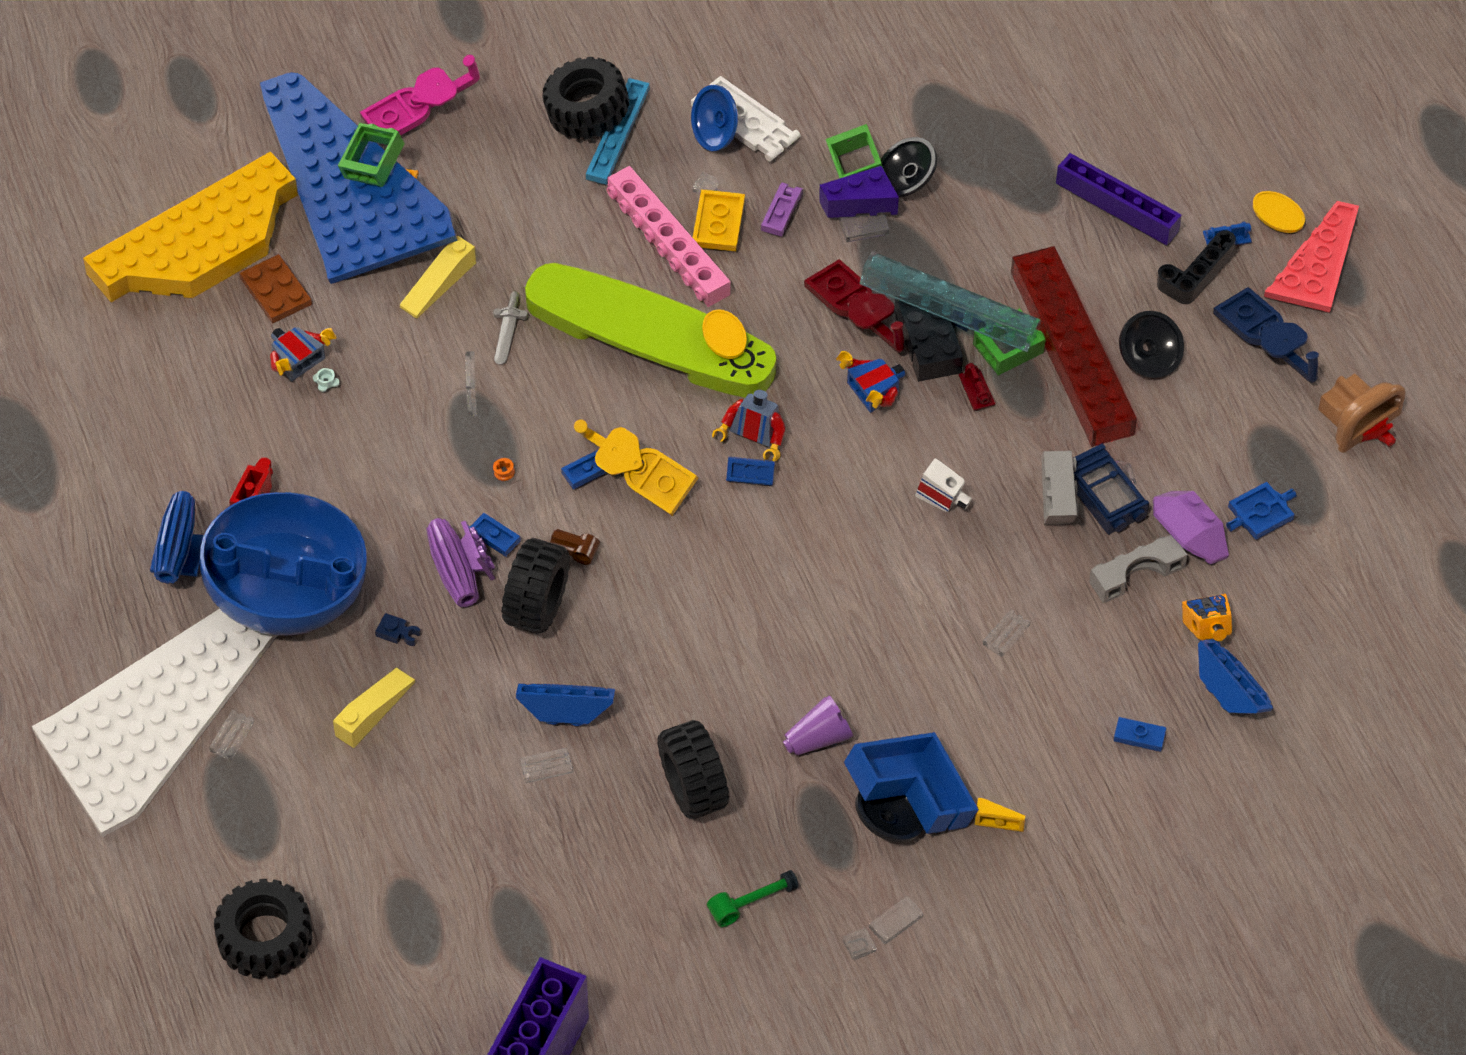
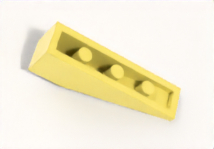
M457 236L458 241L449 243L440 252L401 302L400 308L417 319L476 264L475 246Z
M395 668L349 703L333 720L335 736L352 748H355L415 683V679Z

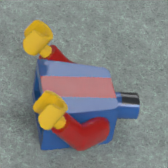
M841 351L836 360L841 361L839 365L841 369L848 368L847 383L868 411L871 413L879 407L892 406L898 395V379L905 376L903 367L898 364L889 368L883 359L874 361L857 360L852 358L849 352Z

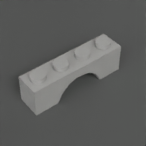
M1172 535L1159 537L1151 544L1139 546L1128 554L1118 555L1112 561L1096 565L1091 569L1089 583L1104 604L1124 595L1126 578L1133 572L1153 570L1164 577L1185 568L1187 553Z

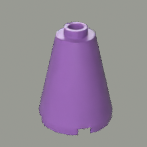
M830 695L824 697L784 734L786 740L783 741V744L789 754L794 752L796 756L849 740V738L853 737L847 721L843 719L840 709Z

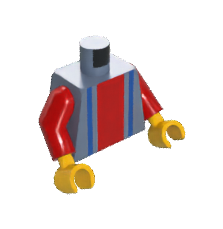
M294 327L287 333L281 328L275 329L271 334V338L274 340L271 344V369L274 372H278L280 376L285 373L291 382L325 359L323 344L329 346L331 344L330 340L337 338L332 328H327L320 334L303 331L298 327Z
M756 390L754 394H748L745 399L737 400L728 408L721 421L723 424L713 431L712 438L717 435L718 431H721L723 438L720 442L724 441L728 437L727 429L731 427L730 432L765 446H771L770 449L764 451L763 458L768 460L770 452H772L774 455L772 461H777L780 458L778 446H781L786 427L779 414V406L767 400L768 395L764 390Z

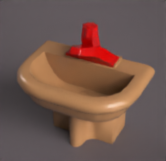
M1355 373L1347 379L1340 376L1336 380L1334 387L1321 396L1318 408L1337 427L1335 438L1339 444L1338 450L1344 453L1358 443L1361 444L1372 439H1378L1389 447L1395 444L1396 439L1388 432L1393 427V424L1389 422L1401 414L1405 399V388L1400 384L1393 385L1387 382L1379 383L1370 388Z

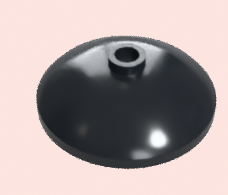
M910 137L895 143L885 152L880 160L884 172L898 197L908 196L922 189L930 181L936 170V150L930 142L923 138Z
M1143 311L1132 316L1124 324L1119 337V348L1124 362L1133 372L1145 378L1157 379L1172 373L1179 366L1184 354V340L1179 327L1170 317L1157 311ZM1144 344L1147 345L1148 351L1144 350Z
M860 791L858 792L855 801L857 814L866 828L876 836L891 842H909L917 838L924 829L906 795L865 801Z

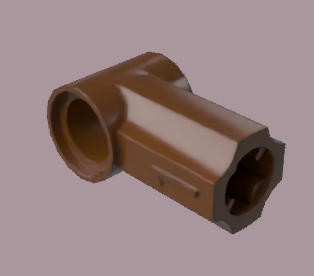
M560 529L554 530L550 543L564 546L568 550L569 555L576 562L583 565L591 564L600 546V541L591 534L585 533L578 536Z

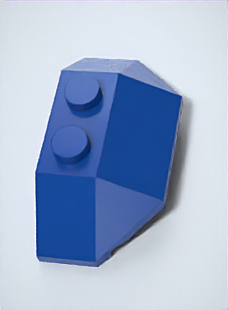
M1209 639L1201 640L1198 643L1199 677L1205 684L1206 689L1217 698L1224 710L1228 713H1262L1273 709L1268 694L1243 664L1227 649L1220 646V642Z
M518 684L516 699L540 722L552 725L558 723H570L574 726L589 724L613 704L615 689L559 684Z

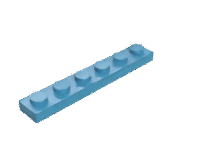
M631 78L628 79L626 83L630 100L628 111L625 117H622L623 120L618 126H613L614 129L610 132H604L586 172V180L607 185L608 177L611 176L648 94L650 83Z

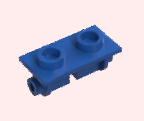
M1245 221L1229 227H1210L1209 230L1203 231L1207 245L1217 233L1223 230H1228L1235 235V245L1252 243L1249 235L1251 225Z

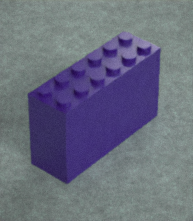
M540 957L487 1055H570L589 1020L587 976Z

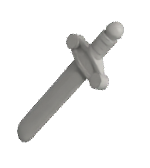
M517 291L511 293L508 307L497 308L493 311L495 318H503L494 357L496 364H503L507 360L516 319L526 320L528 318L527 311L517 308L519 293Z

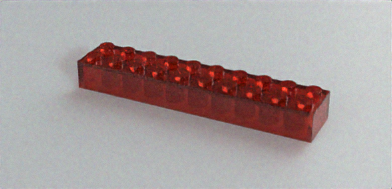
M1055 246L1013 256L1011 275L1036 329L1040 330L1045 336V348L1091 447L1134 436L1137 418Z

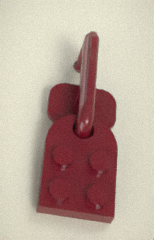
M840 259L804 280V287L835 314L848 317L859 328H870L897 353L904 351L903 323L900 321L894 322L889 329L881 322L894 313V303L883 294L872 293L871 287Z

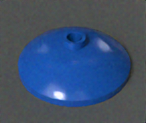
M708 85L701 89L692 106L691 124L693 133L698 143L706 150L720 151L726 148L733 140L738 127V110L735 100L730 92L720 85Z

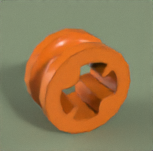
M500 458L494 462L493 471L498 480L508 481L513 478L515 469L510 459ZM506 467L507 471L502 472L501 468Z

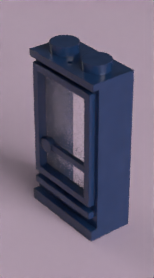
M1103 443L1073 457L1076 458V472H1073L1074 481H1077V496L1108 535L1120 532L1126 526L1134 522H1140L1147 516L1149 501L1145 500L1107 452Z

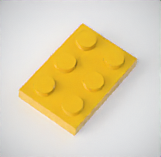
M701 189L692 237L701 248L727 251L737 250L745 194Z

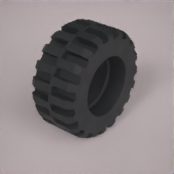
M587 57L586 59L576 58L575 61H568L564 63L563 67L556 68L553 72L554 74H550L547 78V83L544 84L542 90V99L550 123L556 131L561 132V134L567 137L571 135L574 139H580V137L591 139L592 136H602L604 132L613 130V126H618L623 120L622 117H625L628 111L630 100L621 71L613 63L606 62L605 59H594V57ZM598 94L587 101L574 102L582 96Z
M537 538L527 539L521 545V549L518 550L509 571L502 598V619L507 625L536 634L544 633L551 626L561 605L566 582L568 581V571L570 570V556L564 546Z
M691 720L661 731L657 738L661 764L670 790L684 816L696 819L724 809L729 803L727 779L718 752L704 725L700 721Z
M259 879V882L255 883L252 880L247 881L243 887L238 885L232 889L233 894H226L222 899L223 905L220 904L215 912L214 929L220 955L223 960L227 961V965L231 969L236 970L238 968L239 974L247 976L249 973L252 974V978L261 979V976L267 975L268 979L274 978V974L280 972L281 975L289 972V967L295 968L301 963L300 957H306L309 952L308 947L312 944L313 929L308 905L304 902V897L300 892H295L294 887L289 884L283 886L282 881L273 879V882H268L267 879ZM260 916H275L287 924L280 935L269 941H251L240 934L243 927L249 921Z

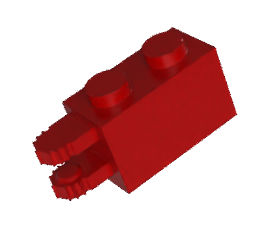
M261 457L255 466H247L229 500L230 506L248 497L270 492L272 489L271 476L273 474L271 460L267 457Z

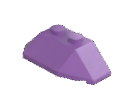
M1170 491L1153 498L1154 517L1182 548L1198 557L1204 558L1209 564L1228 558L1229 553L1223 523L1194 491Z

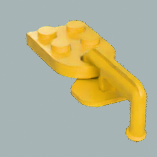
M579 419L574 423V430L600 447L595 455V462L598 467L610 475L624 473L625 480L633 491L671 516L674 515L699 478L656 449H640L638 437L625 428H615L607 438H604L590 429L585 420Z

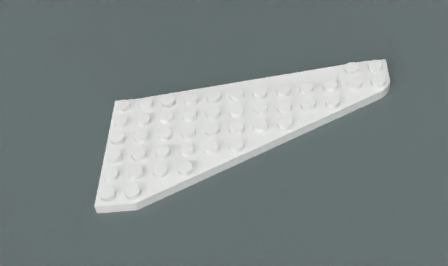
M218 609L59 712L32 726L38 740L102 837L136 820L278 635L264 634L246 628Z

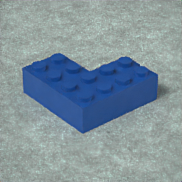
M935 732L858 743L853 746L844 761L865 801L906 795L927 834L942 832L946 828L948 830L966 828L979 810Z

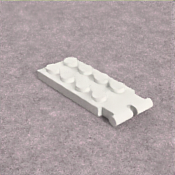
M722 76L710 84L723 86L735 100L738 110V127L734 137L753 151L758 149L763 152L767 161L771 162L784 151V147H789L801 137L798 130L791 131L785 126L784 120ZM696 96L691 99V106H693Z

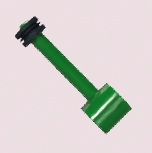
M788 870L780 875V880L737 899L731 898L727 892L718 893L709 899L706 906L719 927H727L736 922L740 917L739 908L782 889L790 892L797 889L799 884L793 871Z

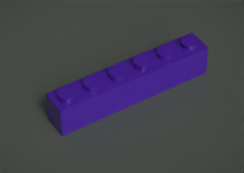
M1071 153L1058 165L1056 184L1163 244L1168 245L1179 232L1182 216L1180 213Z

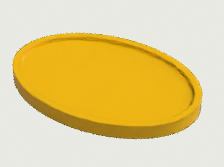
M1263 191L1255 195L1253 210L1264 224L1284 233H1295L1303 228L1305 223L1304 213L1292 199L1273 191Z
M720 309L713 310L705 316L702 331L708 347L715 354L726 359H734L742 355L746 348L747 337L740 320L732 313Z

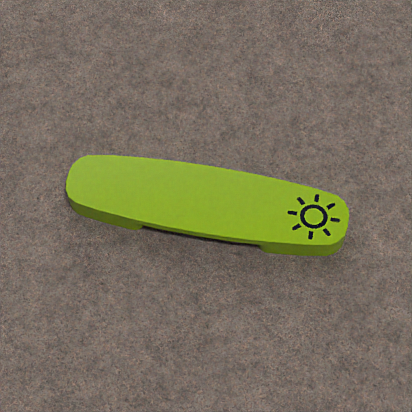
M548 263L538 267L527 281L525 295L526 306L530 314L574 338L583 340L590 336L634 355L687 373L688 380L695 385L746 398L748 394H754L756 390H764L766 392L774 380L776 374V355L769 344L746 332L747 343L742 355L734 359L720 357L708 347L703 337L702 325L707 314L695 308L632 284L558 263Z

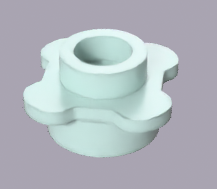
M323 368L313 376V381L318 384V390L321 392L339 385V379L335 378L332 369Z

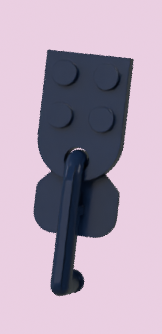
M1247 287L1214 307L1213 314L1244 341L1253 345H1261V348L1272 357L1282 358L1310 383L1317 381L1319 353L1316 351L1307 353V363L1294 352L1306 344L1308 340L1307 333L1295 323L1283 322L1280 313L1252 289Z

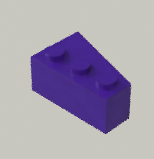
M882 166L820 184L819 203L828 218L856 217V214L870 213V216H877V213L891 212V215H898L899 197Z

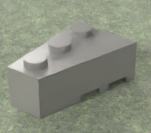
M1043 451L1041 462L1044 525L1073 524L1075 518H1078V504L1075 495H1077V481H1074L1073 472H1076V458H1072V451Z

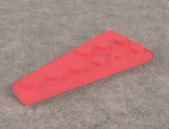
M1337 201L1325 215L1321 224L1313 230L1309 239L1301 245L1289 260L1285 269L1277 275L1274 283L1265 290L1264 297L1330 313L1359 206Z

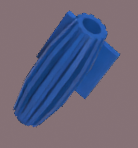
M179 491L173 494L162 517L150 572L154 573V577L157 580L166 584L177 582L180 575L197 577L200 567V548L204 535L193 534L195 526V499L186 491Z

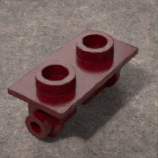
M973 363L967 364L965 372L958 374L973 410L994 406V399L981 370Z

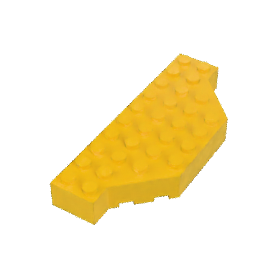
M270 151L85 256L83 260L86 274L110 302L129 292L139 293L140 290L152 291V294L170 296L172 293L182 294L185 298H194L268 255L270 238L273 235L279 206L298 196L296 179Z

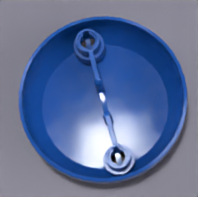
M291 492L255 495L229 506L211 522L204 534L200 548L202 581L212 601L224 614L235 622L251 630L270 635L289 636L303 634L333 622L356 600L363 586L367 568L365 542L354 522L341 510L328 502L312 496Z

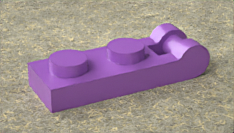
M783 182L780 184L761 224V231L782 237L796 205L802 197L803 188H792Z

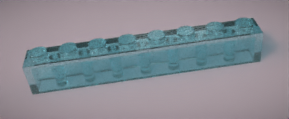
M873 251L863 266L860 284L1025 352H1028L1036 337L1040 319Z

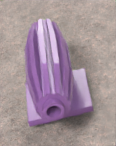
M436 518L426 528L432 558L444 586L457 606H471L479 599L474 571H485L489 579L493 580L495 577L492 570L495 569V566L490 556H487L485 552L487 547L483 539L479 537L475 527L470 528L466 521L461 522L465 536L460 540L446 519Z

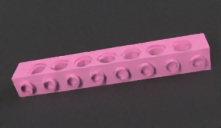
M630 166L608 177L607 193L610 198L615 199L622 212L627 213L631 217L634 226L644 232L647 241L652 242L656 246L659 255L669 261L672 270L677 271L681 275L685 285L690 286L694 290L699 301H703L709 307L730 296V280Z

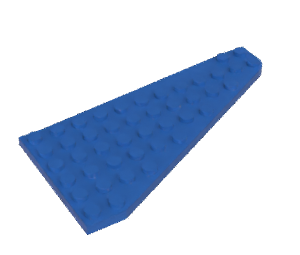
M291 72L260 82L264 102L290 172L296 179L297 191L323 258L330 284L458 241L449 209L397 161L383 187L343 177L338 164L358 126L304 76ZM368 141L358 162L377 167L385 150L376 142Z

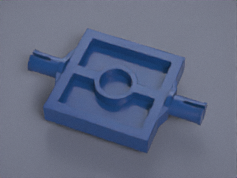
M1265 482L1229 501L1228 508L1236 518L1226 523L1227 529L1232 532L1236 528L1243 526L1256 540L1294 519L1295 514L1287 506V501L1296 498V492L1291 488L1280 494L1268 482Z

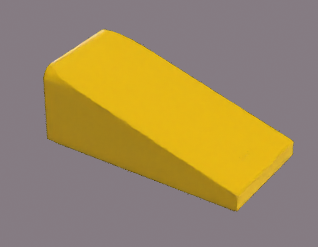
M978 798L977 807L979 810L975 816V825L1019 832L1024 831L1025 815L989 800Z

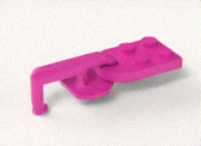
M467 55L463 59V64L468 67L469 72L451 81L443 69L431 68L417 77L414 88L400 89L360 111L362 119L366 124H375L386 129L393 128L400 133V136L422 124L429 117L431 108L449 102L457 93L478 82L480 74L474 56Z

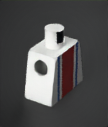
M936 458L923 474L915 494L917 498L945 512H948L953 504L965 510L972 500L970 496L962 492L965 480Z

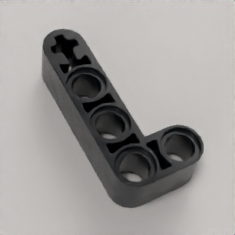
M1228 230L1217 233L1185 271L1171 264L1162 265L1158 269V289L1181 304L1192 303L1233 256L1235 235Z

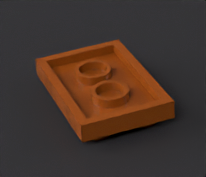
M279 254L239 273L240 279L272 324L312 305L311 298Z

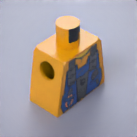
M1226 594L1182 602L1183 623L1199 640L1214 638L1216 641H1222L1227 635L1232 633V616Z

